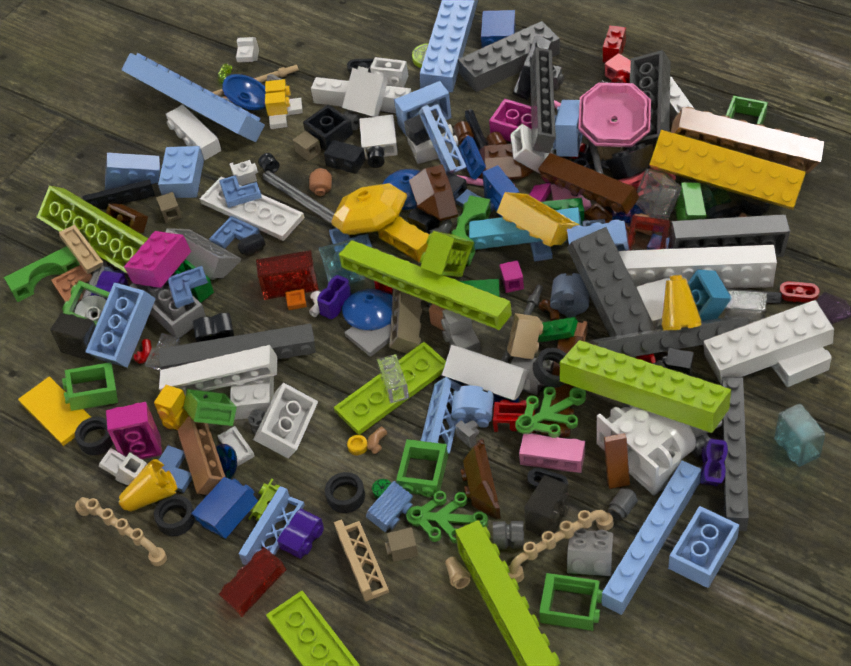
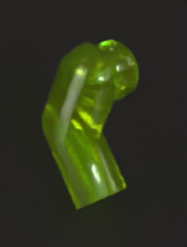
M224 63L218 72V77L222 84L227 77V73H231L230 70L233 69L227 63Z

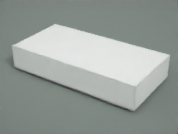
M235 426L218 435L219 441L228 453L230 448H233V460L237 461V466L255 457L254 452Z

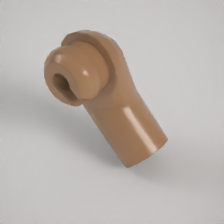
M382 426L368 437L367 448L373 454L378 453L382 449L378 443L387 435V431Z

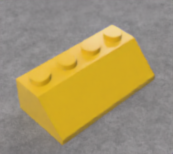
M505 192L497 210V213L503 216L502 219L515 223L517 228L527 230L530 236L542 239V243L550 247L562 245L568 239L567 229L579 225L528 194Z

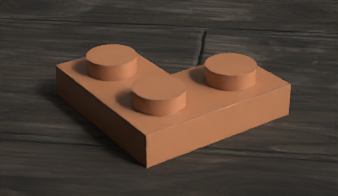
M79 265L51 281L64 302H66L71 297L72 287L75 284L77 285L79 280L85 283L90 281L92 275L91 273L87 274L84 268ZM81 293L80 298H79L78 301H80V300L82 299V297H83L82 293Z

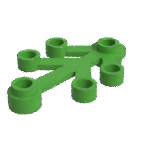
M546 387L540 413L534 416L533 412L534 409L538 408L539 401L536 396H529L526 399L527 407L525 414L519 416L516 420L517 431L522 434L540 431L548 433L552 438L559 437L561 434L560 426L557 424L547 425L539 423L543 420L564 423L570 429L576 428L578 426L577 416L556 413L573 404L577 406L582 405L586 400V391L574 387L570 390V397L550 407L552 400L556 397V390L553 387Z
M437 491L434 494V499L422 507H411L406 514L407 521L413 526H421L433 542L441 539V530L437 527H432L428 521H436L449 535L452 543H457L456 538L452 537L456 534L455 530L457 528L454 529L450 523L470 524L477 521L476 519L482 518L480 520L482 527L488 526V517L483 512H476L473 515L450 514L457 508L467 504V496L463 492L457 493L454 497L455 500L437 513L430 512L438 505H444L447 501L445 492Z

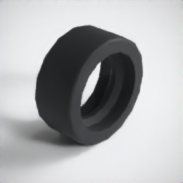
M546 348L541 351L533 363V373L536 379L547 387L557 388L564 385L565 383L560 381V376L547 372L542 362L544 360H552L560 365V361L567 354L556 348Z
M90 417L82 421L75 431V439L81 451L87 455H100L108 451L113 445L107 430V420L103 417ZM97 429L106 430L101 440L94 443L84 441L89 432Z
M342 472L332 476L326 483L325 494L327 502L334 511L350 513L360 508L363 504L365 490L359 476L350 472ZM343 485H352L357 488L355 496L344 501L335 499L333 493Z
M172 495L164 498L157 504L154 510V518L159 530L168 536L185 534L195 523V517L191 514L194 511L192 504L186 497L181 495ZM174 508L186 509L187 513L181 521L174 524H167L163 521V517L169 510Z

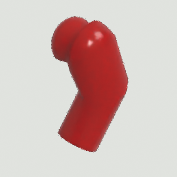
M149 339L142 340L143 351H138L137 354H134V360L138 364L145 363L153 354Z

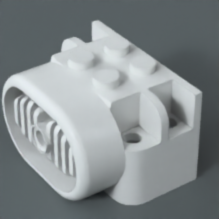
M634 406L621 409L614 407L611 409V416L607 419L601 414L597 415V444L605 451L604 437L625 433L627 437L629 473L654 496L667 486L681 463V459L696 447V438L689 425Z

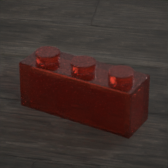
M263 547L252 556V559L246 566L238 570L237 575L230 582L223 586L219 596L238 615L243 617L287 569L281 560Z

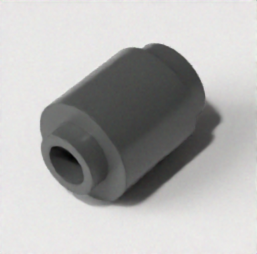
M628 488L620 489L610 502L608 513L616 520L626 518L638 502L635 492Z

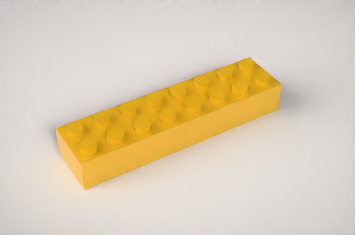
M664 130L660 132L650 162V166L653 169L790 210H794L806 174L805 171Z

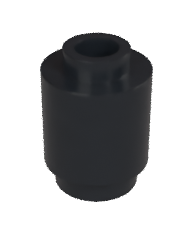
M254 233L240 239L237 245L240 253L245 254V256L256 253L266 246L260 233Z

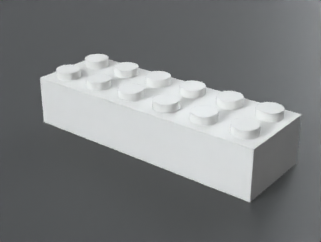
M816 300L704 340V355L720 384H722V377H743L778 364V361L833 343L834 328Z

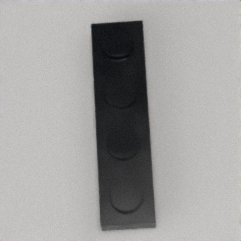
M538 35L534 37L513 90V95L525 100L529 99L531 94L530 62L535 47L548 49L551 41Z
M149 179L84 195L82 199L100 210L108 208V204H124L153 197L155 193Z

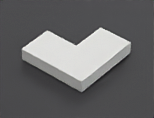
M301 98L290 99L291 106L288 107V114L269 116L270 128L287 127V115L303 113Z

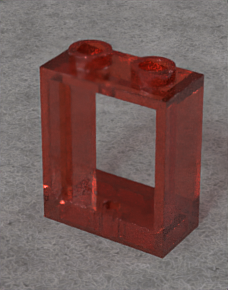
M633 215L628 237L629 251H632L636 229L662 232L660 249H666L671 227L670 220Z

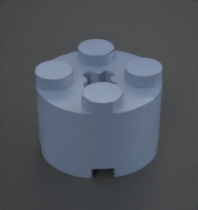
M565 273L558 275L553 280L551 308L558 310L561 314H565L568 318L576 317V315L587 310L590 295L580 274L573 273L572 276H566Z

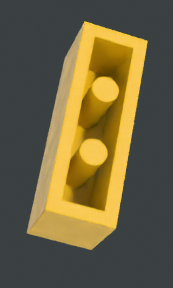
M398 216L396 221L378 230L380 239L420 262L422 254L426 252L428 247L427 239L429 234L419 230L415 225L404 221L402 217Z

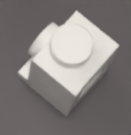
M250 160L235 165L230 163L232 175H236L239 185L242 186L257 181L255 174L258 171L255 163L251 164Z

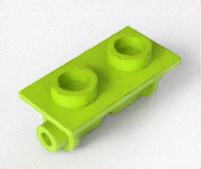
M273 479L270 480L268 485L263 484L258 493L261 495V498L250 510L252 513L249 519L254 515L256 520L259 521L268 506L267 502L270 503L280 486L271 485Z

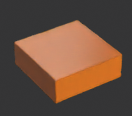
M304 289L286 292L288 310L307 307Z

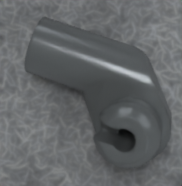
M451 219L441 221L439 228L430 230V234L433 231L449 233L452 227Z

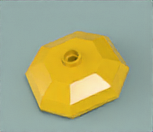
M390 183L361 187L342 198L331 223L342 233L348 235L376 232L396 221L407 199V194Z

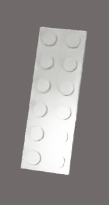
M220 177L200 198L201 204L225 215L242 220L282 241L305 218L304 213L262 194L260 199L228 208L219 180L225 179L223 177Z

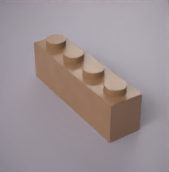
M189 416L178 429V434L197 494L208 495L221 479L225 477L208 423L194 422Z

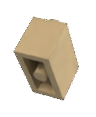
M515 313L507 347L510 356L527 359L534 358V354L538 352L539 348L538 337L543 331V324L537 316Z

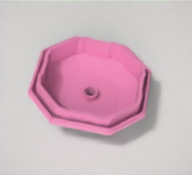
M597 83L580 97L578 130L595 146L633 147L650 133L651 99L633 83Z

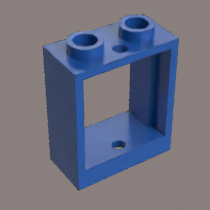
M499 165L482 172L484 197L490 199L491 203L494 204L496 212L505 192L520 193Z

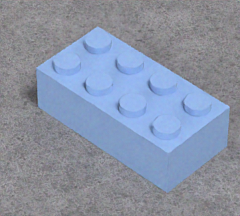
M114 283L86 353L99 360L128 368L156 298L144 290Z

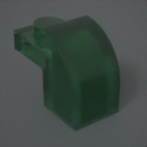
M706 182L700 185L705 212L714 206L731 201L726 190L718 188L711 192Z

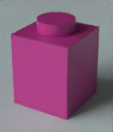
M518 261L500 264V276L505 292L524 289L523 275Z

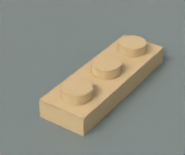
M76 225L59 232L60 238L87 274L103 266V261Z

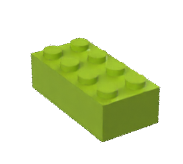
M433 231L428 236L426 252L422 254L420 259L422 263L421 268L440 275L462 277L474 242L453 234Z

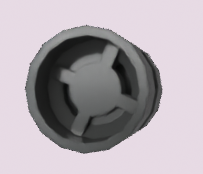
M493 521V543L497 545L498 549H506L508 546H511L512 549H523V521H511L510 524H507L505 521Z

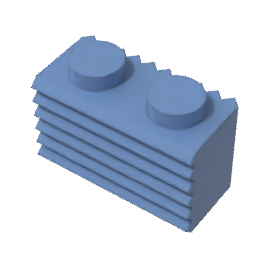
M393 481L369 508L366 518L384 532L389 528L394 529L400 521L398 517L402 512L406 514L412 507L411 501L413 496Z

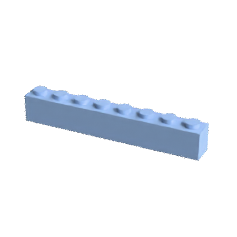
M681 461L603 590V606L621 615L623 614L698 487L701 476L700 468Z

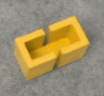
M285 79L265 81V106L268 116L288 114V107L291 106L290 98L288 97L291 95L290 86L286 85Z
M169 385L164 386L154 404L163 426L168 429L178 430L189 415L183 408L185 401L183 390Z

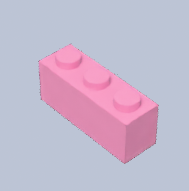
M535 433L523 434L519 453L520 465L581 473L585 455V441L559 437L552 438Z

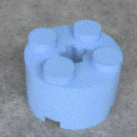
M473 385L462 386L458 392L455 390L452 418L457 423L462 420L466 424L474 420L479 427H487L492 419L493 393L489 390L488 393L484 392L483 387Z

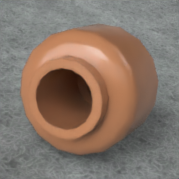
M315 169L310 174L309 189L318 196H323L331 190L332 175L326 169Z

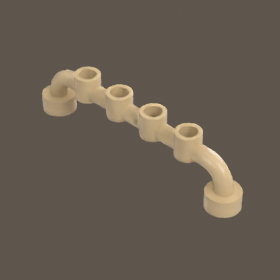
M81 497L76 502V510L81 516L89 514L93 516L98 515L106 525H112L117 528L120 535H127L135 545L145 547L149 551L148 557L152 565L161 566L166 562L167 555L162 548L156 547L145 538L141 529L136 528L133 530L126 519H117L112 509L101 508L98 500L94 498Z
M583 510L578 513V520L574 523L563 521L560 524V531L555 534L551 531L544 532L541 542L537 544L534 542L525 543L523 546L524 552L517 555L512 560L510 566H508L510 578H515L517 583L521 582L524 579L523 568L520 566L521 563L527 559H536L538 553L545 549L551 550L555 548L556 543L563 538H572L577 530L591 527L594 520H596L598 529L610 530L614 525L612 515L603 510H595L591 513Z

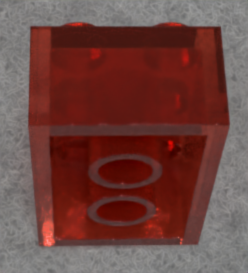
M311 250L256 259L257 275L264 300L285 297L286 292L304 289L305 293L319 291Z

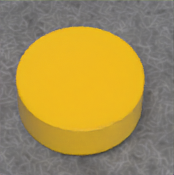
M362 435L350 437L347 441L349 452L356 456L364 454L368 449L366 438Z

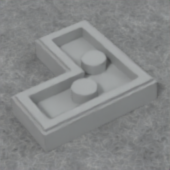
M388 324L381 329L373 331L361 330L352 326L345 332V337L371 357L390 342L391 325Z

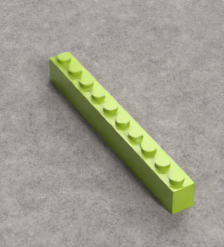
M351 240L339 253L341 267L497 330H500L512 315L510 301L505 298H500L489 292L459 282L456 279L423 269L409 261L399 259L362 243Z

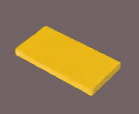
M49 376L18 400L64 446L75 438V431L78 425L91 416L84 409L71 411L70 403H65V391Z

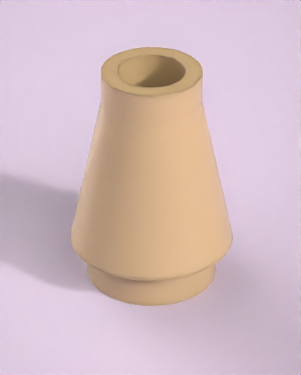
M449 557L445 561L451 585L457 589L465 588L471 581L470 573L456 557Z

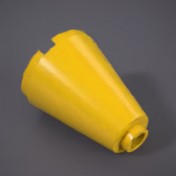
M672 275L670 280H666L661 323L663 330H681L684 327L694 328L701 325V318L687 279L682 278V275Z
M157 459L151 460L119 495V504L122 509L132 512L176 494V481L169 470L167 472L164 471L162 468L164 464Z

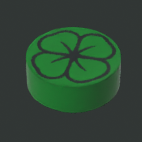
M387 479L375 481L372 485L374 497L378 499L391 482Z

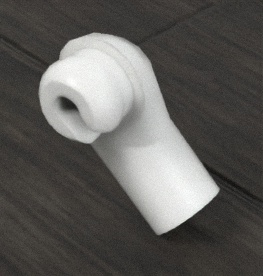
M315 291L310 296L311 299L313 298L314 305L309 310V313L313 317L320 313L317 303L320 291Z

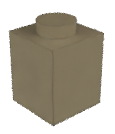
M307 131L293 139L295 152L307 161L321 153L319 140Z
M173 192L156 197L165 223L182 218Z
M412 527L387 533L389 542H385L387 555L392 554L393 562L418 556Z

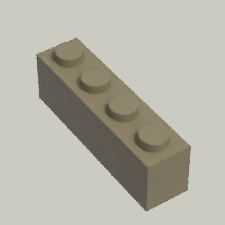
M394 288L389 348L408 354L419 346L421 342L419 331L422 325L420 322L422 299Z

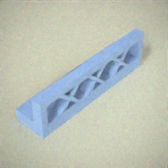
M437 104L432 107L426 105L422 107L419 115L446 174L465 169V162L439 105ZM436 110L438 115L437 121H435L431 113ZM438 126L444 128V137H442ZM445 142L451 144V153L449 152ZM452 158L457 159L460 166L456 167Z
M445 377L434 384L421 441L438 443L439 436L442 435L445 444H447L449 454L457 421L452 418L446 405L450 403L452 407L453 404L450 388L458 392L462 386ZM443 419L447 420L449 430H445L442 423Z
M281 486L278 488L241 548L239 556L242 564L265 572L279 549L277 542L279 537L277 535L280 536L282 531L289 525L295 513L305 506L303 501L290 497L286 488ZM288 503L297 506L294 511L285 513ZM286 520L284 528L275 530L274 526L277 522ZM275 536L276 542L265 547L266 539ZM265 553L266 558L262 565L254 562L256 556Z

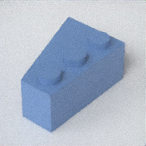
M107 153L105 190L149 179L152 184L158 183L160 173L159 156Z

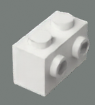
M375 57L370 67L373 74L374 71L384 73V77L388 78L387 85L404 87L407 81V61Z

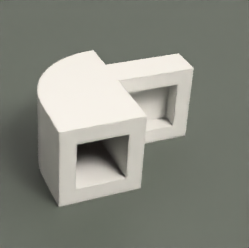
M238 38L237 62L257 61L259 48L256 38Z
M112 448L109 449L99 463V467L116 477L115 480L129 485L147 465L145 461L132 453L125 457Z

